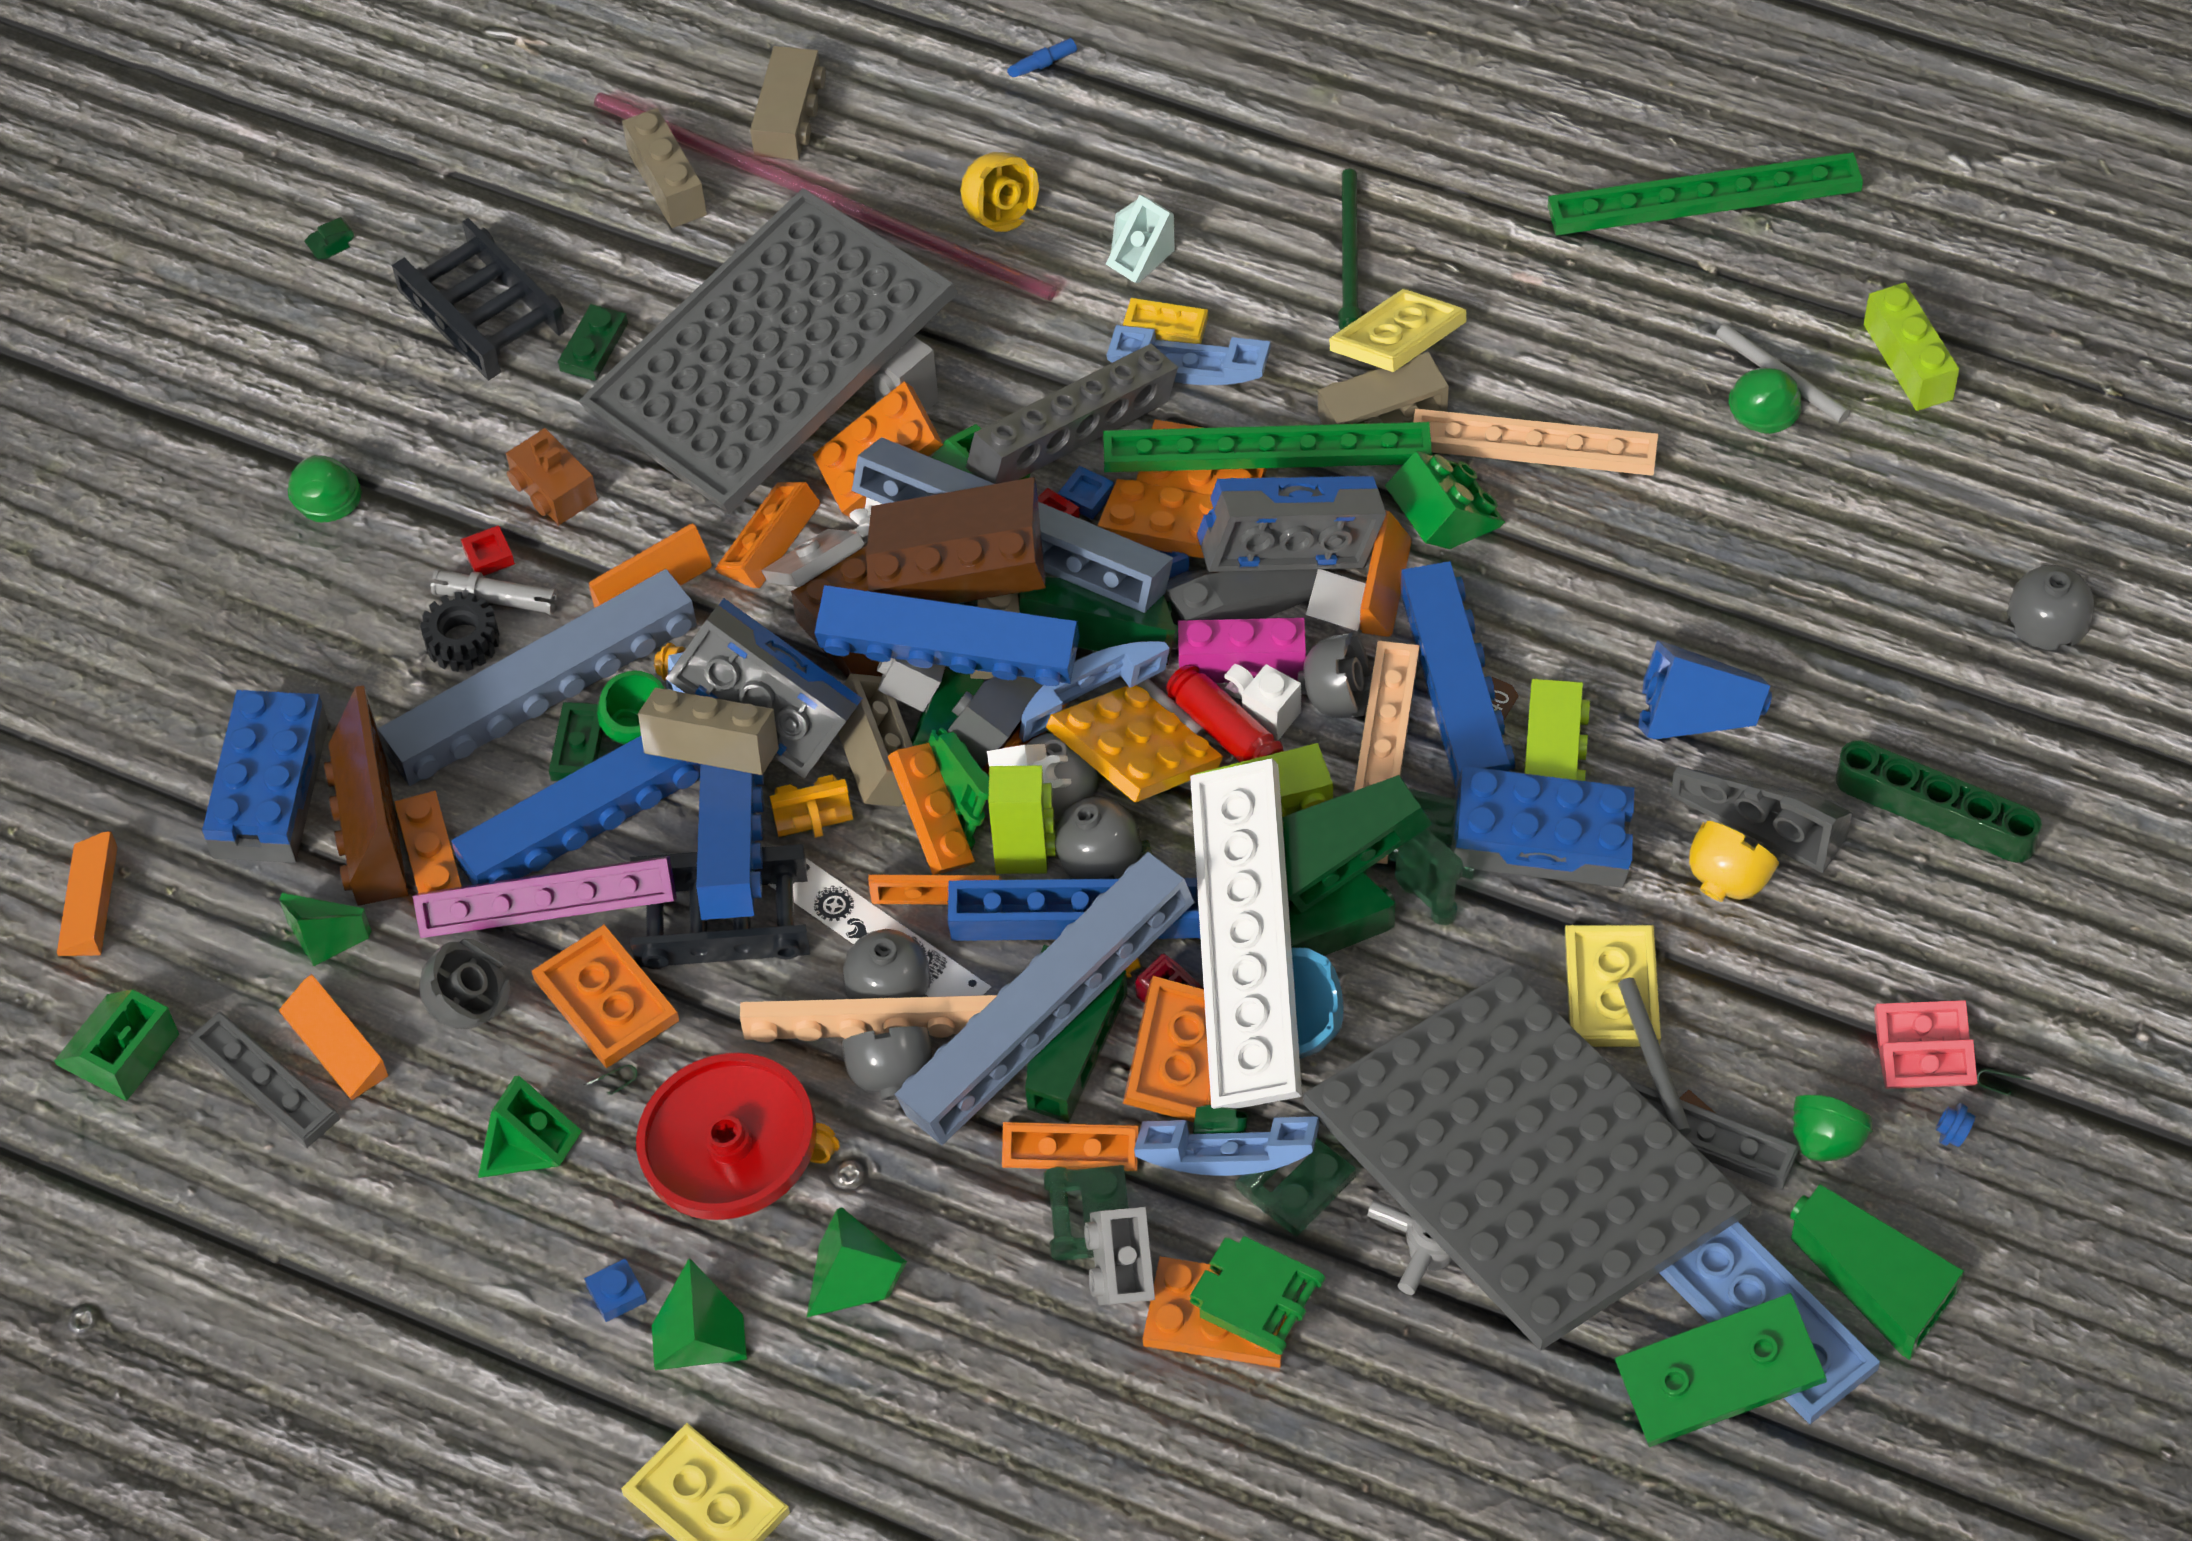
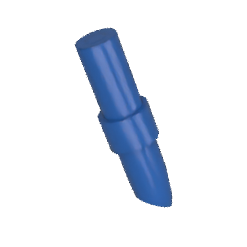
M1069 38L1049 48L1039 49L1033 52V55L1021 59L1007 69V73L1011 77H1018L1036 69L1046 68L1052 65L1053 62L1077 52L1076 44L1072 38Z

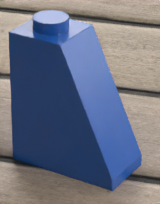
M1657 640L1643 681L1642 693L1646 694V704L1649 705L1648 711L1642 710L1640 713L1638 728L1648 738L1662 739L1757 726L1760 715L1764 716L1770 707L1772 693L1769 689L1771 685L1755 674Z

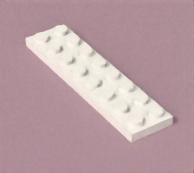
M1271 758L1190 776L1211 1107L1213 1109L1221 1107L1238 1109L1302 1097L1278 764Z

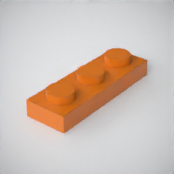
M930 743L898 749L887 757L932 875L965 868L974 863L973 855Z
M436 790L394 801L418 893L462 887Z

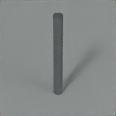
M1625 978L1618 983V987L1668 1121L1683 1136H1686L1691 1132V1128L1634 978Z

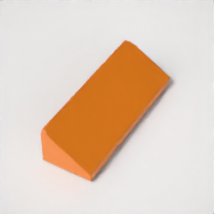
M777 482L717 564L715 570L719 574L744 585L760 588L766 580L761 570L783 557L820 505L819 499L806 482Z
M1386 511L1385 519L1374 543L1360 608V630H1362V633L1390 637L1393 634L1401 596L1402 569L1407 567L1412 543L1409 534L1390 511Z
M693 523L687 525L590 581L589 587L594 608L664 569L668 570L680 586L712 567L711 559L697 527Z
M111 831L102 832L74 844L58 941V956H95L102 953L118 848Z
M869 875L868 877L871 902L874 904L948 905L949 881L1002 880V877L997 875Z
M312 974L304 979L281 1006L279 1012L352 1101L387 1078L386 1067L382 1058Z
M1006 1121L1003 1122L1002 1168L1137 1171L1138 1157L1135 1156L1134 1148L1140 1125Z

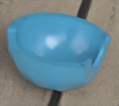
M1292 948L1299 1059L1320 1052L1340 1032L1344 1006L1339 978L1329 959L1309 948Z

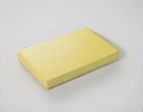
M1402 289L1329 338L1330 351L1395 372L1466 323V309Z
M1566 925L1565 949L1569 1025L1592 1047H1641L1618 987V983L1621 980L1634 978L1660 1045L1661 1032L1654 925Z
M688 1423L621 1488L624 1497L677 1541H764L790 1514L789 1506Z

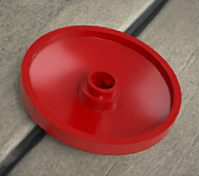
M749 1053L717 1054L683 1067L669 1077L655 1091L640 1117L636 1135L637 1157L650 1187L671 1208L700 1219L726 1220L755 1213L771 1205L797 1183L807 1168L814 1151L817 1134L816 1118L803 1085L797 1077L781 1064L766 1057Z

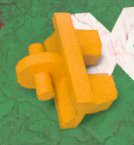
M833 774L819 777L814 786L797 789V787L791 784L776 787L775 795L769 796L778 837L812 830L814 838L823 836L822 827L853 820L845 779L837 780Z

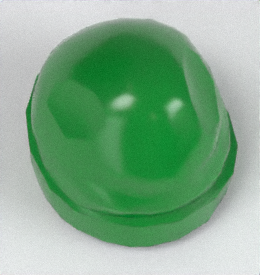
M1758 368L1748 371L1737 380L1729 394V407L1734 418L1741 425L1759 433L1773 434L1789 428L1799 418L1802 410L1801 395L1796 381L1787 372L1780 369Z
M323 455L310 456L302 460L295 467L289 478V500L300 513L314 522L323 523L341 519L355 510L361 499L362 491L357 476L343 463L331 457Z
M636 670L627 671L614 676L604 686L598 702L597 716L599 726L613 741L625 745L641 736L638 718L639 711L655 688L665 689L661 681L652 674Z
M1800 1095L1795 1097L1793 1108L1795 1113L1792 1117L1794 1122L1793 1133L1801 1153L1812 1161H1837L1849 1157L1864 1146L1869 1135L1873 1132L1871 1116L1841 1100L1820 1095Z

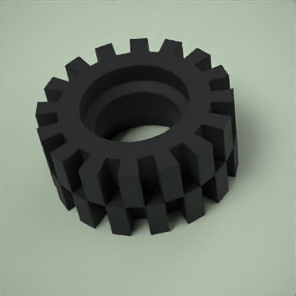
M454 592L455 599L449 600L448 595H444L441 597V605H438L435 601L429 605L431 612L424 611L422 615L424 622H421L420 628L427 653H429V657L433 662L438 661L439 667L446 669L450 663L451 670L459 672L460 665H465L466 671L473 670L472 663L477 661L479 666L486 663L484 655L490 658L494 656V647H499L500 634L494 611L491 605L488 606L484 598L481 597L477 601L476 594L468 593L467 599H463L462 592ZM459 625L476 627L470 635L460 639L445 637V634L450 629Z

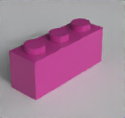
M1304 618L1178 621L1179 668L1185 665L1196 666L1199 668V673L1206 674L1215 683H1229L1230 681L1225 679V674L1234 664L1244 667L1251 673L1253 678L1267 664L1298 681V673L1300 670H1304L1306 658Z

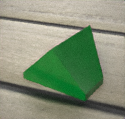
M282 893L279 901L287 923L313 966L338 955L370 937L372 931L364 908Z
M519 1075L514 1076L491 1111L478 1178L558 1167L582 1130Z
M843 1207L836 1209L819 1244L806 1318L889 1298L907 1263L905 1259Z
M689 1258L651 1325L655 1371L747 1360L743 1313Z

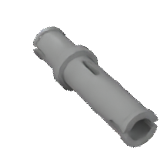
M437 568L432 576V579L448 581L449 583L448 585L431 583V593L433 595L439 594L455 597L454 592H462L463 599H467L468 593L476 594L477 601L482 597L487 603L543 612L548 615H553L556 609V604L540 601V598L557 600L558 592L555 588L549 589L483 577L482 573L475 571L468 575Z

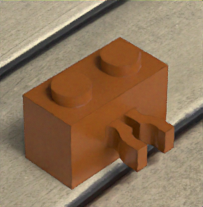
M546 428L506 452L510 469L507 471V476L513 487L519 492L524 490L530 496L535 509L542 516L548 514L558 526L598 501L593 475Z

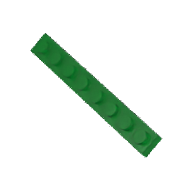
M1852 152L1548 196L1547 207L1555 235L1861 192L1863 179L1855 155Z
M1430 422L1103 431L1104 473L1404 465L1415 451L1432 455Z

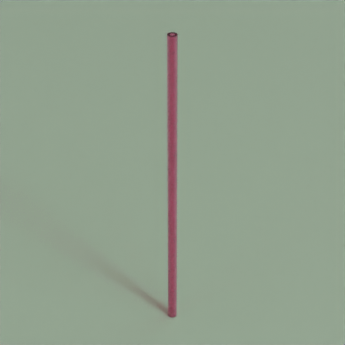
M602 92L598 93L594 100L596 107L624 119L646 112ZM665 120L677 142L796 193L804 188L845 214L1048 301H1051L1056 294V286Z

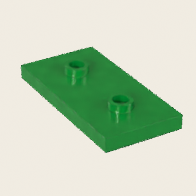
M1791 1293L1615 1358L1616 1365L1649 1447L1827 1382L1826 1375Z

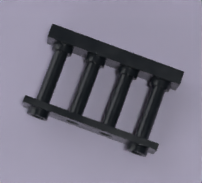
M467 218L462 221L466 243L424 269L421 267L416 269L405 257L394 263L392 268L398 291L489 381L501 373L497 357L500 355V349L541 323L545 322L558 336L565 333L562 321L564 309L553 294L548 296L495 244L492 235L487 229H479ZM475 255L487 265L447 291L443 289L438 291L432 285L433 281ZM498 277L509 287V289L469 314L466 312L460 313L454 306ZM519 300H522L532 310L493 336L488 334L483 336L477 330L478 326Z
M803 844L762 847L763 869H755V872H761L762 885L776 884L777 927L751 929L750 916L733 918V930L707 932V920H701L696 888L698 852L630 857L631 862L670 856L676 892L689 891L690 933L664 935V903L646 905V936L631 938L633 957L640 968L661 969L669 965L763 958L787 960L797 956L810 955L806 925H794L793 884L795 882H808Z

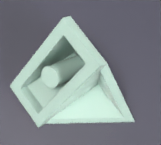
M1139 195L1137 200L1115 214L1111 254L1106 262V265L1135 283H1140L1175 251L1174 214L1144 195Z

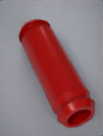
M1185 665L1170 677L1166 686L1168 697L1176 700V704L1239 762L1284 751L1281 741H1275L1272 733L1206 674L1199 673L1198 667Z

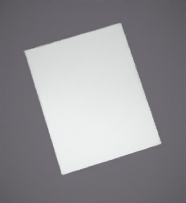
M1318 569L1306 615L1358 631L1360 608L1366 583Z

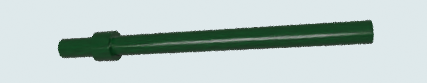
M1350 168L1343 170L1341 173L1342 308L1338 313L1340 330L1362 316V311L1358 308L1357 172Z

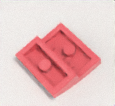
M1966 1000L1876 1004L1874 1007L1875 1025L1886 1089L1977 1085L1974 1043L1969 1037Z

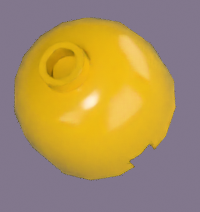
M1006 152L985 154L976 158L968 166L962 178L960 188L962 203L969 216L976 222L995 232H1008L1019 227L1025 221L1019 218L1026 213L1027 209L1033 210L1036 205L1039 192L1037 173L1034 168L1027 164L1026 160L1014 154Z
M1713 821L1702 823L1689 850L1691 871L1703 883L1700 891L1719 902H1723L1726 896L1742 900L1751 898L1762 891L1774 874L1779 861L1760 844L1754 848L1743 841L1746 837L1745 835Z

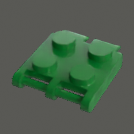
M940 728L938 734H936V730H932L928 743H930L966 840L972 851L975 845L973 837L975 829L983 823L985 817L983 808L986 800L989 799V776L986 772L982 771L969 753L967 746L960 741L954 732L948 733L944 728Z
M1243 1236L1240 1242L1225 1237L1209 1263L1211 1265L1210 1269L1213 1272L1204 1271L1189 1297L1191 1298L1190 1302L1200 1308V1318L1275 1354L1281 1355L1287 1346L1284 1340L1294 1323L1301 1321L1306 1314L1304 1306L1315 1287L1321 1288L1326 1278L1318 1270L1246 1236ZM1304 1283H1307L1302 1293L1300 1294L1302 1286L1304 1285ZM1287 1316L1285 1322L1283 1323L1281 1329L1278 1332V1327L1280 1326L1284 1317Z

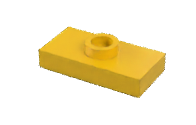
M1130 298L1122 326L1154 329L1156 340L1201 344L1208 321V310Z

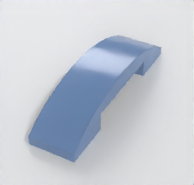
M1116 325L1107 352V360L1113 363L1151 343L1178 367L1174 382L1192 385H1229L1255 380L1263 376L1271 349V342L1231 337L1229 347L1165 341L1156 340L1154 329Z
M1135 642L1106 648L1077 660L1074 663L1071 684L1059 682L1057 686L1043 685L1033 696L1022 714L1019 731L1020 739L1024 743L1047 731L1046 726L1050 715L1061 711L1062 705L1119 676L1131 688L1164 671L1170 648L1165 642Z
M1318 1116L1279 1117L1273 1119L1270 1132L1189 1134L1186 1120L1142 1121L1134 1152L1136 1157L1144 1161L1180 1172L1211 1176L1260 1173L1289 1165L1311 1154L1314 1149L1320 1122Z

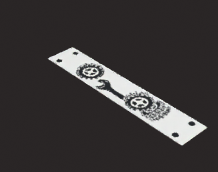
M806 858L808 882H795L793 884L794 903L853 945L862 936L871 931L881 929L898 930L914 938L925 951L928 958L931 974L930 988L928 987L925 993L928 997L983 996L991 988L983 980ZM768 884L776 890V884Z

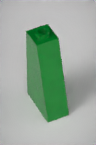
M1819 1184L1810 1198L1803 1195L1794 1206L1790 1214V1219L1794 1220L1791 1240L1902 1356L1910 1360L1957 1295L1964 1271Z

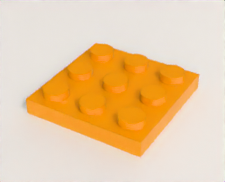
M1127 685L1050 715L1046 726L1051 733L1135 803L1191 780L1190 776L1196 773L1218 768L1223 758L1218 751L1209 745L1206 739L1195 734L1174 713L1166 710L1145 689L1137 685L1131 688Z

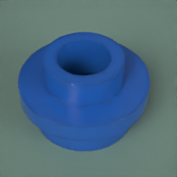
M1959 1103L1955 1109L1948 1106L1944 1110L1935 1128L1936 1131L1941 1133L1939 1143L1944 1146L1950 1143L1960 1147L1975 1121V1115L1967 1111L1968 1107Z

